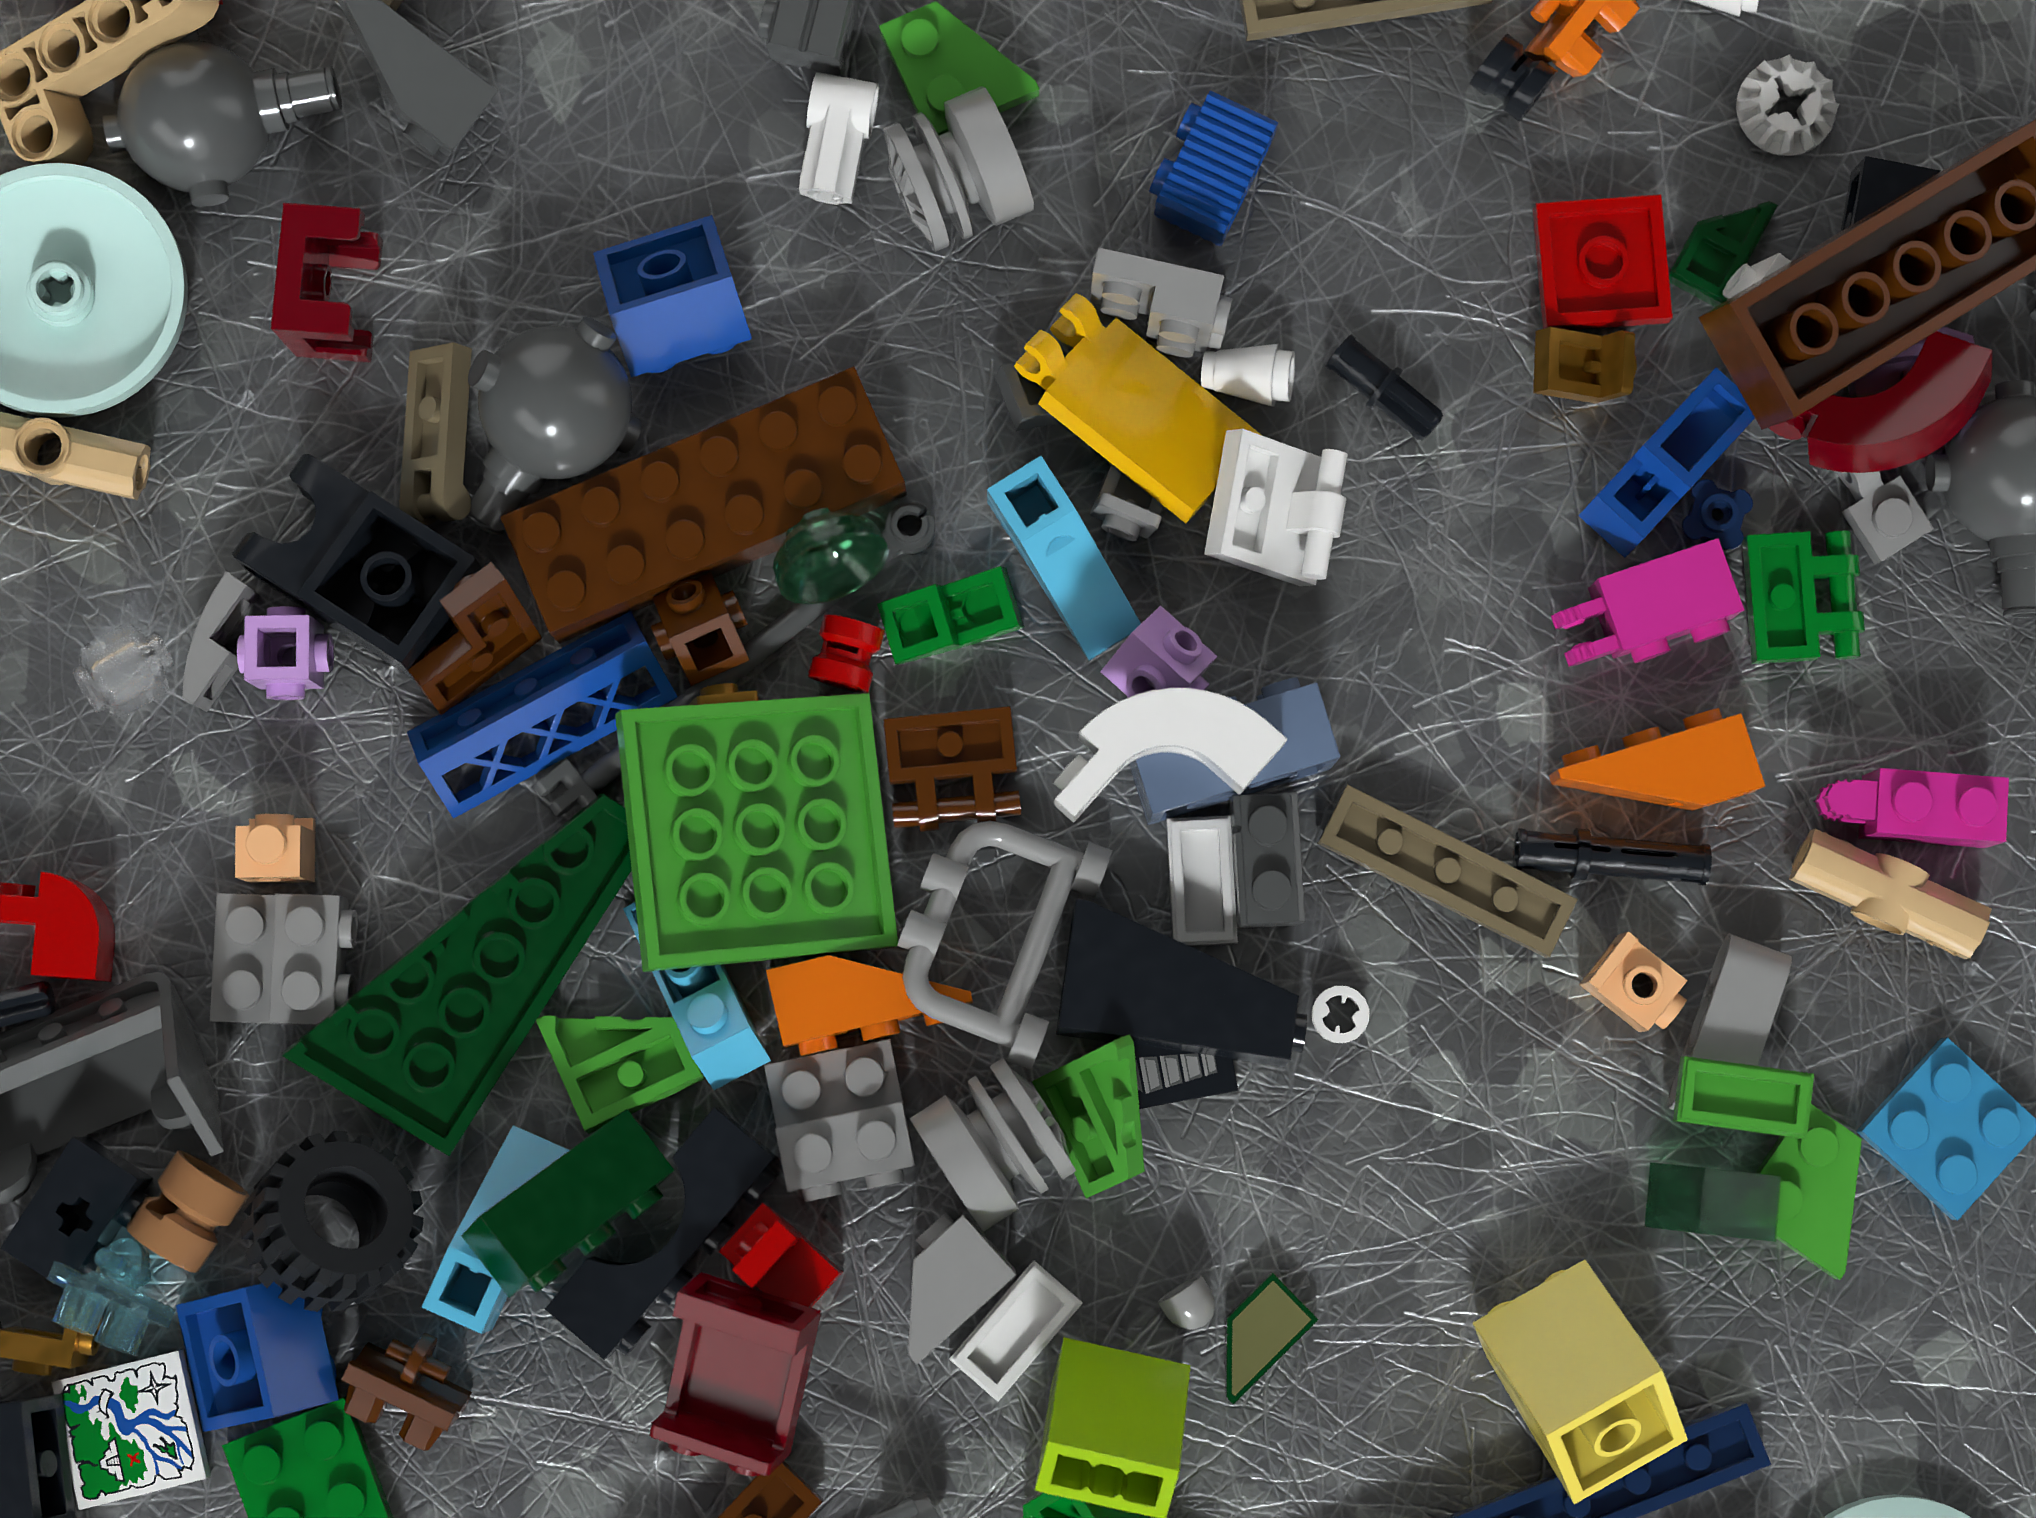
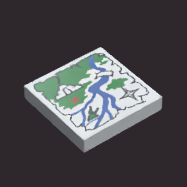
M184 1349L52 1382L54 1395L62 1394L70 1470L79 1510L211 1477Z

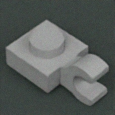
M1836 471L1856 500L1854 504L1842 510L1841 513L1874 565L1884 561L1934 529L1901 476L1883 484L1880 471L1867 473Z

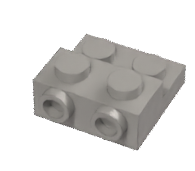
M1098 247L1092 273L1090 302L1100 304V311L1115 318L1134 320L1137 319L1138 313L1149 315L1145 340L1157 342L1156 349L1163 353L1177 357H1192L1194 351L1204 353L1208 347L1221 349L1232 297L1220 295L1224 275Z
M217 893L210 1022L317 1025L354 995L355 980L353 974H346L347 948H355L357 943L358 915L356 910H349V899L340 895Z
M891 1039L764 1065L787 1192L802 1190L803 1200L807 1202L841 1195L840 1181L865 1176L867 1189L905 1181L903 1168L916 1166Z

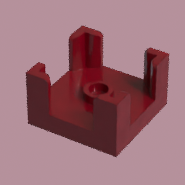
M283 202L271 330L296 357L371 362L373 334L368 330H357L351 327L353 311L349 304L329 301L332 289L331 267L377 270L381 266L383 240L378 233L361 231V226H364L365 214L361 208Z

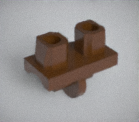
M426 1332L421 1336L414 1348L396 1339L391 1341L387 1350L368 1342L356 1360H351L348 1363L341 1379L350 1384L344 1406L345 1413L365 1423H376L382 1416L387 1403L408 1412L399 1436L402 1437L404 1442L423 1451H428L442 1432L449 1430L465 1410L472 1392L446 1380L452 1366L431 1357L437 1344V1338Z

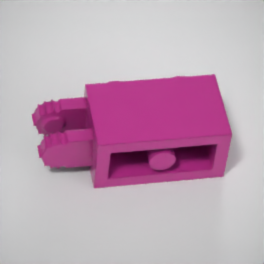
M1719 538L1598 578L1588 587L1591 601L1564 609L1551 615L1555 629H1570L1583 624L1586 620L1598 617L1605 638L1594 642L1586 641L1577 644L1570 651L1565 652L1564 655L1568 666L1579 665L1609 654L1615 659L1630 653L1634 663H1639L1671 651L1668 641L1691 633L1694 643H1698L1731 631L1728 620L1743 612L1744 607Z
M1879 768L1862 775V780L1853 779L1848 782L1847 779H1844L1842 781H1835V784H1827L1825 788L1819 789L1820 792L1816 800L1813 801L1816 803V808L1819 812L1818 816L1822 815L1824 820L1830 819L1831 822L1838 820V823L1859 824V839L1988 848L2006 842L2009 778Z

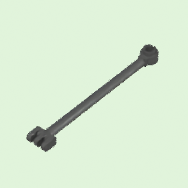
M911 501L897 504L890 510L886 518L885 530L877 536V539L743 644L749 661L689 687L666 707L688 705L695 697L700 696V689L723 683L735 684L892 558L895 559L901 553L914 555L926 550L935 537L936 527L933 514L921 518L922 528L916 535L906 536L898 530L900 520L908 515L919 518L920 515L923 516L927 512V508L918 502ZM616 745L581 774L566 759L540 779L533 788L541 798L552 793L562 783L567 788V791L549 806L556 817H560L577 803L584 808L598 797L596 795L598 792L621 775L619 746Z

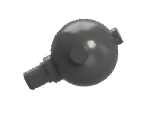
M195 30L174 43L153 50L134 66L121 89L118 112L103 116V128L112 153L127 150L137 166L148 176L169 188L190 192L192 205L208 207L219 205L229 200L227 186L243 178L258 163L265 151L270 134L289 130L290 123L298 122L302 117L336 111V109L341 110L342 100L338 81L332 66L289 74V72L277 73L275 68L254 71L247 62L231 50L214 43L200 41L198 30Z
M583 317L577 329L562 325L535 327L512 337L495 354L483 350L474 359L468 374V384L479 390V417L484 433L492 445L483 460L486 466L483 472L484 479L471 499L470 512L466 516L480 529L494 535H502L505 527L500 517L517 510L522 501H526L530 494H538L547 479H566L585 474L603 464L616 450L621 453H628L636 444L641 431V421L631 415L632 392L629 379L620 360L610 349L617 336L602 323L589 317Z
M2013 380L1995 385L1996 399L1977 407L1966 425L1946 443L1943 453L1928 455L1925 477L1926 485L1930 492L1943 491L1946 502L1956 519L1971 533L1989 542L1990 561L1997 563V573L2001 574L2003 617L2022 619L2036 618V396L2033 381Z

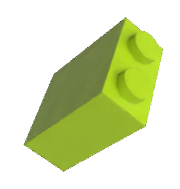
M1063 1337L1050 1388L1035 1491L1150 1517L1166 1518L1180 1471L1191 1365Z

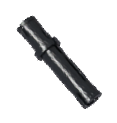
M1518 828L1514 840L1513 865L1518 870L1533 869L1568 872L1571 879L1586 880L1588 874L1641 880L1651 879L1697 883L1698 885L1706 886L1711 873L1712 853L1709 844L1691 845L1650 840L1591 836L1589 829L1576 828L1573 834L1527 831L1526 829Z

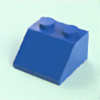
M712 215L593 252L609 316L631 377L647 372H664L678 362L707 353H723L732 349L738 343L752 339Z
M275 1282L268 1288L263 1284H257L176 1305L203 1432L274 1418L339 1400L335 1383L336 1366L327 1347L321 1319L322 1308L318 1312L304 1310L305 1299L300 1297L290 1305L278 1298L283 1289Z

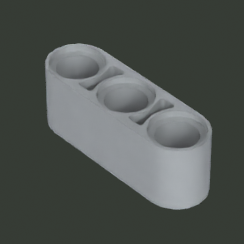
M1729 933L1717 953L1682 1056L1758 1066L1789 976L1792 956ZM1679 1065L1668 1097L1667 1107L1674 1110Z

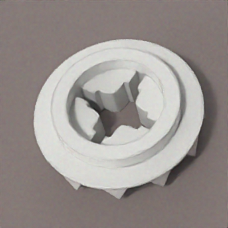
M1790 54L1768 62L1764 60L1745 78L1737 95L1736 112L1743 132L1757 147L1775 155L1793 156L1812 150L1832 130L1839 106L1835 101L1832 90L1833 80L1826 79L1817 70L1815 62L1805 63L1795 60ZM1778 88L1783 90L1788 97L1797 94L1802 96L1806 93V99L1797 109L1799 120L1797 118L1794 119L1788 111L1782 112L1779 115L1777 112L1770 116L1766 115L1780 99L1779 92L1777 91Z

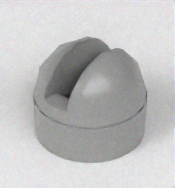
M1201 1274L1181 1283L1158 1301L1161 1309L1173 1324L1190 1330L1205 1326L1212 1318L1215 1309L1212 1291Z

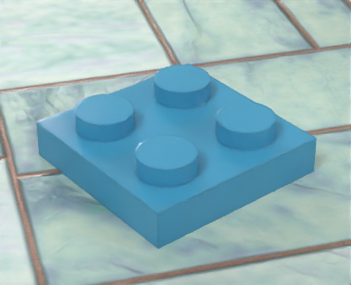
M1946 1037L1941 1038L1856 1132L1951 1220H1959L2036 1135V1118Z

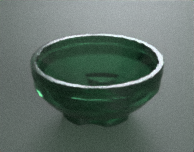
M821 508L804 514L799 523L787 530L786 538L783 540L774 558L773 571L780 593L787 600L799 604H819L849 595L871 581L885 565L889 549L884 535L872 520L853 513L831 512L828 508Z

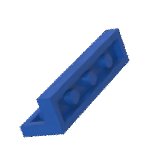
M629 611L453 706L443 715L439 714L407 731L418 764L454 819L616 731L615 714L620 710L656 708L678 696L651 650L634 615ZM643 666H646L656 684L635 697L616 694L621 678ZM577 702L597 705L591 721L578 728L559 724L564 710ZM521 732L540 735L535 751L522 758L503 755L508 739ZM464 763L484 766L479 781L456 794L444 777V774Z

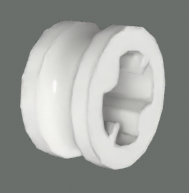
M1334 986L1324 990L1316 998L1312 1007V1022L1315 1030L1324 1039L1333 1043H1347L1357 1039L1365 1031L1369 1022V1007L1366 999L1357 990L1348 986ZM1341 996L1342 1004L1345 1003L1347 998L1356 1004L1358 1011L1351 1017L1352 1023L1355 1026L1351 1031L1340 1033V1026L1338 1025L1333 1032L1324 1024L1323 1018L1330 1012L1326 1004L1330 998Z

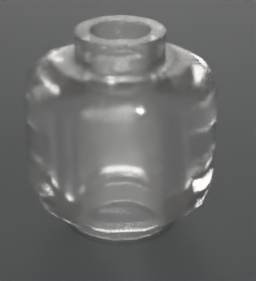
M126 623L81 647L78 652L79 666L72 669V673L85 699L97 714L106 710L115 718H123L167 693L169 681L165 670L174 666V661L166 645L156 632L145 637L137 627Z

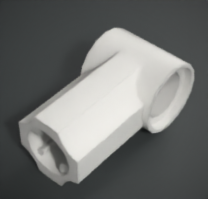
M816 72L808 104L807 128L810 129L799 180L800 195L828 204H852L864 139H870L873 130L879 93L878 83Z

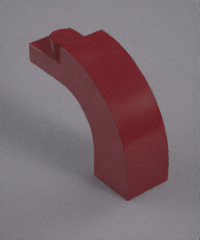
M1936 331L1927 337L1914 365L1907 375L1889 389L1871 396L1857 398L1831 395L1799 416L1768 428L1786 439L1799 440L1801 437L1808 440L1809 465L1822 469L1848 473H1867L1894 469L1926 457L1950 441L1973 416L1992 380L1993 350Z

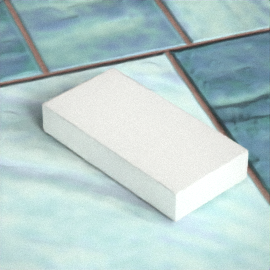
M1231 815L1166 819L1172 939L1188 946L1237 944Z
M1033 1260L951 1355L949 1360L999 1402L1083 1302Z

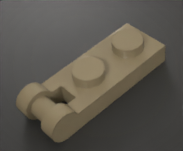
M454 342L413 350L409 354L399 507L400 510L424 525H431L437 519L442 522L462 520L468 515L471 508V497L463 485L470 389L468 374L471 367L472 348Z

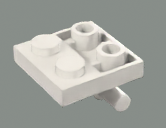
M1245 429L1226 430L1204 555L1297 586L1316 585L1317 579H1326L1333 538L1340 537L1346 497L1341 495L1348 454L1339 450L1324 449L1320 457Z

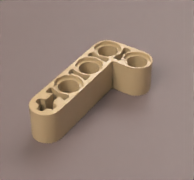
M85 0L1 50L0 120L16 155L25 161L38 164L66 163L83 165L92 152L94 139L92 129L79 98L132 68L153 50L174 43L207 24L217 12L220 0ZM130 15V23L126 30V21ZM79 46H80L79 55H78V57H77V59H76L77 50H78V48H79ZM52 132H53V139H52V142H51V144H50V137H51V134H52Z

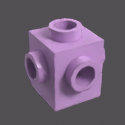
M1160 605L1128 636L1100 672L1128 698L1140 693L1166 688L1206 690L1210 684L1202 675L1218 656L1201 642L1195 632L1184 627Z
M290 606L267 608V616H245L244 635L239 636L237 643L238 668L240 673H244L245 681L260 690H266L267 699H305V689H324V672H332L333 638L331 634H324V625L310 615H306V609ZM291 647H296V666L284 667L282 663L284 652Z

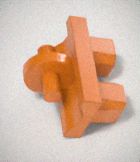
M1539 0L1530 14L1535 20L1545 25L1529 43L1524 53L1533 61L1544 60L1545 62H1553L1558 68L1572 77L1585 76L1592 70L1603 53V50L1584 32L1585 29L1595 19L1608 33L1619 32L1629 23L1640 9V6L1635 0Z

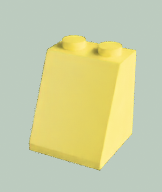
M1585 1259L1567 1270L1553 1273L1542 1284L1512 1301L1496 1305L1487 1315L1472 1323L1487 1359L1574 1504L1688 1440L1662 1368Z

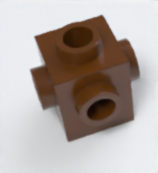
M711 572L695 579L678 582L668 591L652 597L661 618L660 622L651 625L656 641L666 661L677 656L691 686L749 661L737 631L748 625L734 591L731 590L721 595Z

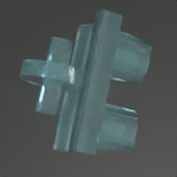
M121 1238L112 1242L107 1248H101L95 1255L96 1271H91L87 1274L54 1261L47 1280L65 1289L52 1322L75 1332L94 1336L106 1308L107 1310L94 1341L107 1348L132 1355L137 1354L149 1323L169 1328L175 1309L136 1290L140 1286H145L151 1279V1271L149 1269L150 1254L146 1247L131 1238Z

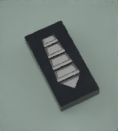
M1134 1045L1139 1109L1239 1091L1232 1058Z

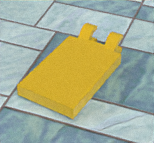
M1075 293L1060 309L1059 312L1062 315L1050 328L1052 334L1059 341L1072 346L1073 349L1064 357L1057 340L1049 333L1039 330L1024 346L1026 352L1018 359L1014 367L1023 377L1037 383L1046 390L1038 405L1186 524L1216 491L1226 430L1245 429L1259 435L1261 434L1119 319L1115 318L1105 328L1101 324L1092 303L1082 295Z

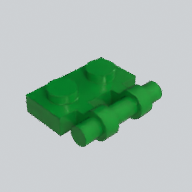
M1810 531L1754 534L1744 537L1742 547L1752 664L1817 660L1821 657L1819 635H1833L1835 659L1845 660L1861 657L1859 633L1865 632L1864 612L1857 611L1854 577L1860 576L1859 555H1852L1850 531L1825 533L1827 556H1812ZM1814 579H1829L1831 612L1817 613Z

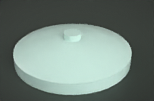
M47 163L21 167L0 175V404L30 415L63 418L92 414L126 400L142 389L162 369L171 356L184 326L188 305L187 273L183 256L172 231L154 206L137 190L122 180L94 168L76 164Z

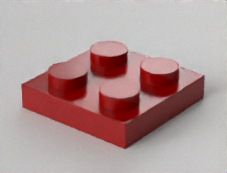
M1661 194L1535 204L1532 211L1543 329L1555 327L1566 330L1665 324L1670 322L1673 315Z

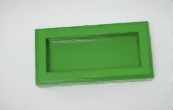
M1681 1056L1673 1121L1807 1139L1814 1074Z

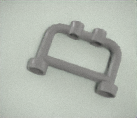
M984 821L974 823L961 831L949 847L946 857L933 853L920 886L921 890L931 893L924 914L914 910L910 911L897 945L909 950L904 964L902 979L906 995L916 1009L932 1019L1010 1048L1006 1061L1031 1070L1049 1025V1021L1025 1012L1070 890L1072 889L1095 898L1113 850L1088 842L1084 853L1006 823ZM987 846L998 847L1051 868L996 1015L940 994L933 989L928 979L930 967L973 856L979 849Z

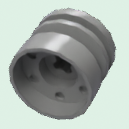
M983 86L944 102L945 120L948 127V132L938 135L929 119L922 112L912 115L913 126L919 142L918 145L912 146L906 132L898 122L883 128L888 150V169L898 196L910 221L923 233L931 249L935 252L950 246L942 217L949 215L960 237L967 239L973 236L972 219L968 206L979 203L987 218L995 226L1034 210L1031 190L1012 138L995 102Z
M1004 1058L989 1066L1005 1090L992 1100L976 1075L968 1080L970 1092L978 1108L969 1115H966L953 1100L945 1095L910 1118L939 1167L983 1232L1019 1209L1016 1196L1009 1182L1010 1179L1019 1173L1040 1194L1049 1189L1033 1165L1045 1156L1049 1158L1062 1179L1076 1172L1075 1167L1070 1161L1065 1134L1032 1083L1012 1070Z

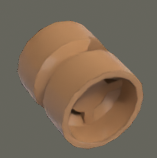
M178 1150L157 1180L162 1192L158 1197L145 1198L126 1229L137 1241L160 1257L187 1271L197 1273L218 1243L214 1230L217 1226H229L249 1197V1194L238 1183L215 1167L187 1152Z

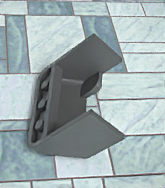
M148 973L60 1008L46 1017L31 1020L0 1033V1204L16 1201L28 1191L37 1173V1156L68 1144L72 1137H86L151 1109L159 1124L164 1128L189 1129L194 1127L211 1157L224 1152L217 1090L182 1000L167 975L163 973Z

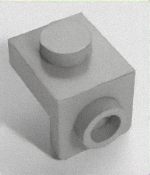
M1110 463L1091 509L1090 516L1103 520L1101 527L1106 532L1121 539L1137 541L1138 536L1148 539L1158 529L1162 519L1160 513L1163 505Z

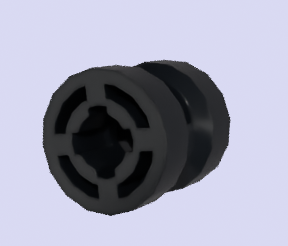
M1506 34L1481 64L1471 79L1470 85L1483 95L1494 94L1503 101L1504 111L1520 122L1545 92L1558 71L1544 60L1533 61L1524 54L1523 44L1511 35Z

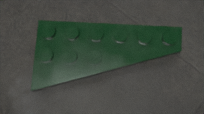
M601 793L283 1051L282 1056L447 1156H450L632 871L625 808Z

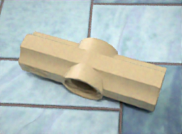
M0 412L1 470L36 477L50 485L68 484L138 500L140 493L146 488L151 468V448L148 445L62 426L49 418L30 419ZM60 438L62 446L59 457L51 464L39 465L38 451L41 445L47 440Z
M1817 829L1810 830L1792 864L1789 880L1852 908L1850 913L1858 919L1894 934L1904 935L1906 932L1963 959L1972 957L1978 945L1981 944L1990 924L1989 918L1992 908L1928 880L1930 875L1923 869L1891 855L1883 853L1870 854L1847 841L1835 838Z

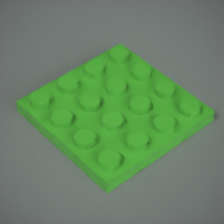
M869 693L620 710L615 714L643 972L897 947L898 937Z

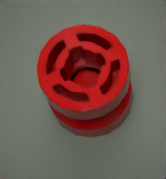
M831 614L824 615L819 632L823 639L820 654L812 658L808 677L836 688L858 693H869L873 678V672L869 665L872 655L881 649L885 630L848 617Z

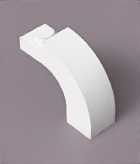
M1166 688L1140 693L1105 709L1079 732L1078 739L1095 755L1087 761L1079 754L1058 776L1053 784L1062 792L1055 798L1054 806L1074 823L1125 766L1143 756L1162 752L1178 753L1198 760L1240 795L1279 752L1288 739L1258 713L1224 695L1192 688Z

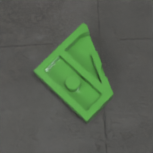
M937 1L879 25L880 35L916 114L922 112L929 119L938 135L948 132L944 102L983 86L987 89L1000 113L1039 96V87L1036 80Z
M544 1015L536 1020L583 1129L588 1134L597 1131L626 1109L633 1114L706 1079L692 1059L673 1017L623 1019L615 1016H595V1019H578Z
M1130 1034L1114 1040L1032 1081L1036 1091L1065 1134L1070 1161L1076 1169L1074 1174L1085 1198L1145 1172L1134 1042Z
M1811 1104L1807 1139L1779 1136L1732 1208L1832 1278L1841 1280L1847 1266L1862 1139Z

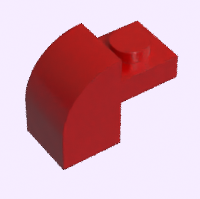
M49 872L40 873L38 897H35V885L0 882V923L35 925L31 975L48 978L112 981L115 928L110 911L95 891L77 880Z
M762 1203L719 1250L735 1266L732 1271L751 1288L758 1287L762 1292L811 1308L843 1273L837 1265L804 1235L765 1203Z

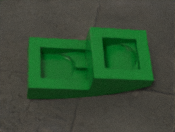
M998 566L943 586L933 584L877 604L892 656L897 665L959 649L1025 628L1007 568L1003 566Z

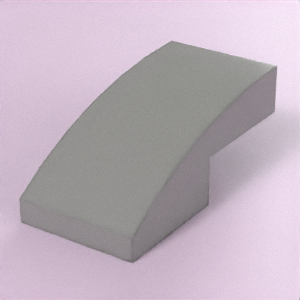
M227 571L212 592L200 616L188 651L183 677L182 698L205 712H208L238 670L237 656L226 649L224 645L260 596V594Z

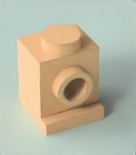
M258 814L255 815V819H249V826H236L235 878L250 883L315 882L316 819L294 818V815Z
M1629 931L1619 934L1579 985L1638 1032L1649 1031L1654 1023L1663 1030L1684 1007L1687 999L1678 992L1688 980L1638 942L1639 939ZM1638 973L1646 974L1653 983V990L1646 998L1637 996L1632 989V980Z

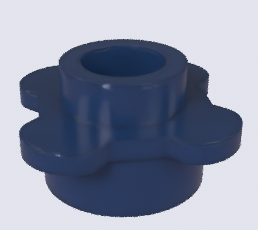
M1709 479L1697 482L1691 489V496L1694 502L1689 509L1688 516L1683 519L1681 524L1683 533L1691 540L1700 539L1704 542L1719 538L1722 549H1735L1744 539L1741 531L1744 515L1750 512L1753 507L1750 494L1743 489L1730 492L1717 488L1716 484ZM1714 509L1722 511L1723 518L1721 520L1713 519L1712 511Z

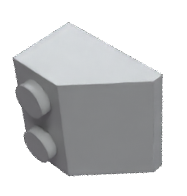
M945 1212L916 1239L917 1243L924 1249L913 1260L908 1356L916 1365L1016 1276V1269L965 1212L956 1221Z

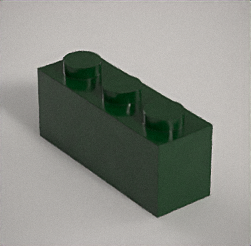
M626 1109L481 1214L461 1236L509 1298L528 1284L535 1293H538L568 1269L561 1259L577 1247L584 1256H587L616 1233L610 1224L625 1211L635 1220L662 1199L664 1195L658 1189V1186L674 1171V1168L628 1109Z

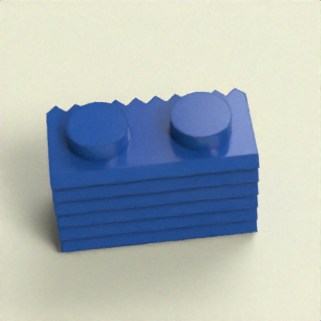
M1211 90L1202 107L1191 103L1176 134L1177 138L1185 141L1175 162L1167 158L1163 159L1149 189L1150 193L1158 196L1154 215L1159 219L1168 221L1170 224L1177 225L1181 229L1188 230L1193 235H1199L1204 240L1222 246L1275 137L1279 122Z

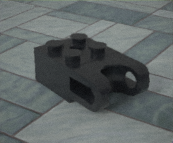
M304 454L292 468L289 476L297 484L302 495L315 505L316 516L311 529L299 540L282 544L264 538L255 532L247 533L233 550L232 555L254 577L413 679L408 669L423 659L425 653L431 647L443 643L455 626L439 601L452 592L460 580L470 574L477 573L482 567L474 556L374 492L367 491L312 455ZM389 582L398 586L403 583L402 587L393 594L387 595L384 592V588Z

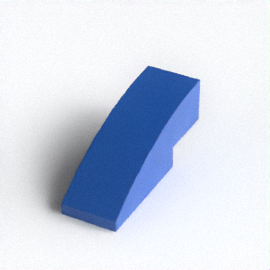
M1716 367L1578 515L1624 558L1650 533L1755 419L1737 385Z

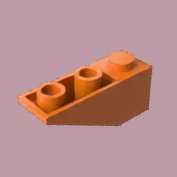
M1720 708L1708 710L1683 719L1686 730L1662 737L1659 726L1622 738L1625 749L1601 756L1598 745L1563 755L1561 758L1564 767L1548 775L1551 785L1690 811L1753 793L1766 787L1742 713L1723 718Z
M831 955L766 970L783 1046L791 1047L798 1045L800 1056L838 1048L837 1035L861 1030L863 1041L901 1033L898 1021L917 1016H924L926 1026L943 1023L930 1018L916 1009L906 995L902 979L903 974ZM929 981L933 989L940 994L966 1004L973 1003L971 991Z

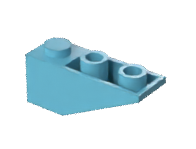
M1042 456L1037 457L987 489V503L1089 661L1128 637L1141 624L1077 510Z
M634 902L624 907L623 910L639 942L636 905ZM724 964L652 971L692 1059L713 1090L771 1061Z
M515 1125L512 1126L445 1253L422 1308L480 1334L493 1330L508 1296L461 1235L481 1214L567 1153L569 1149Z

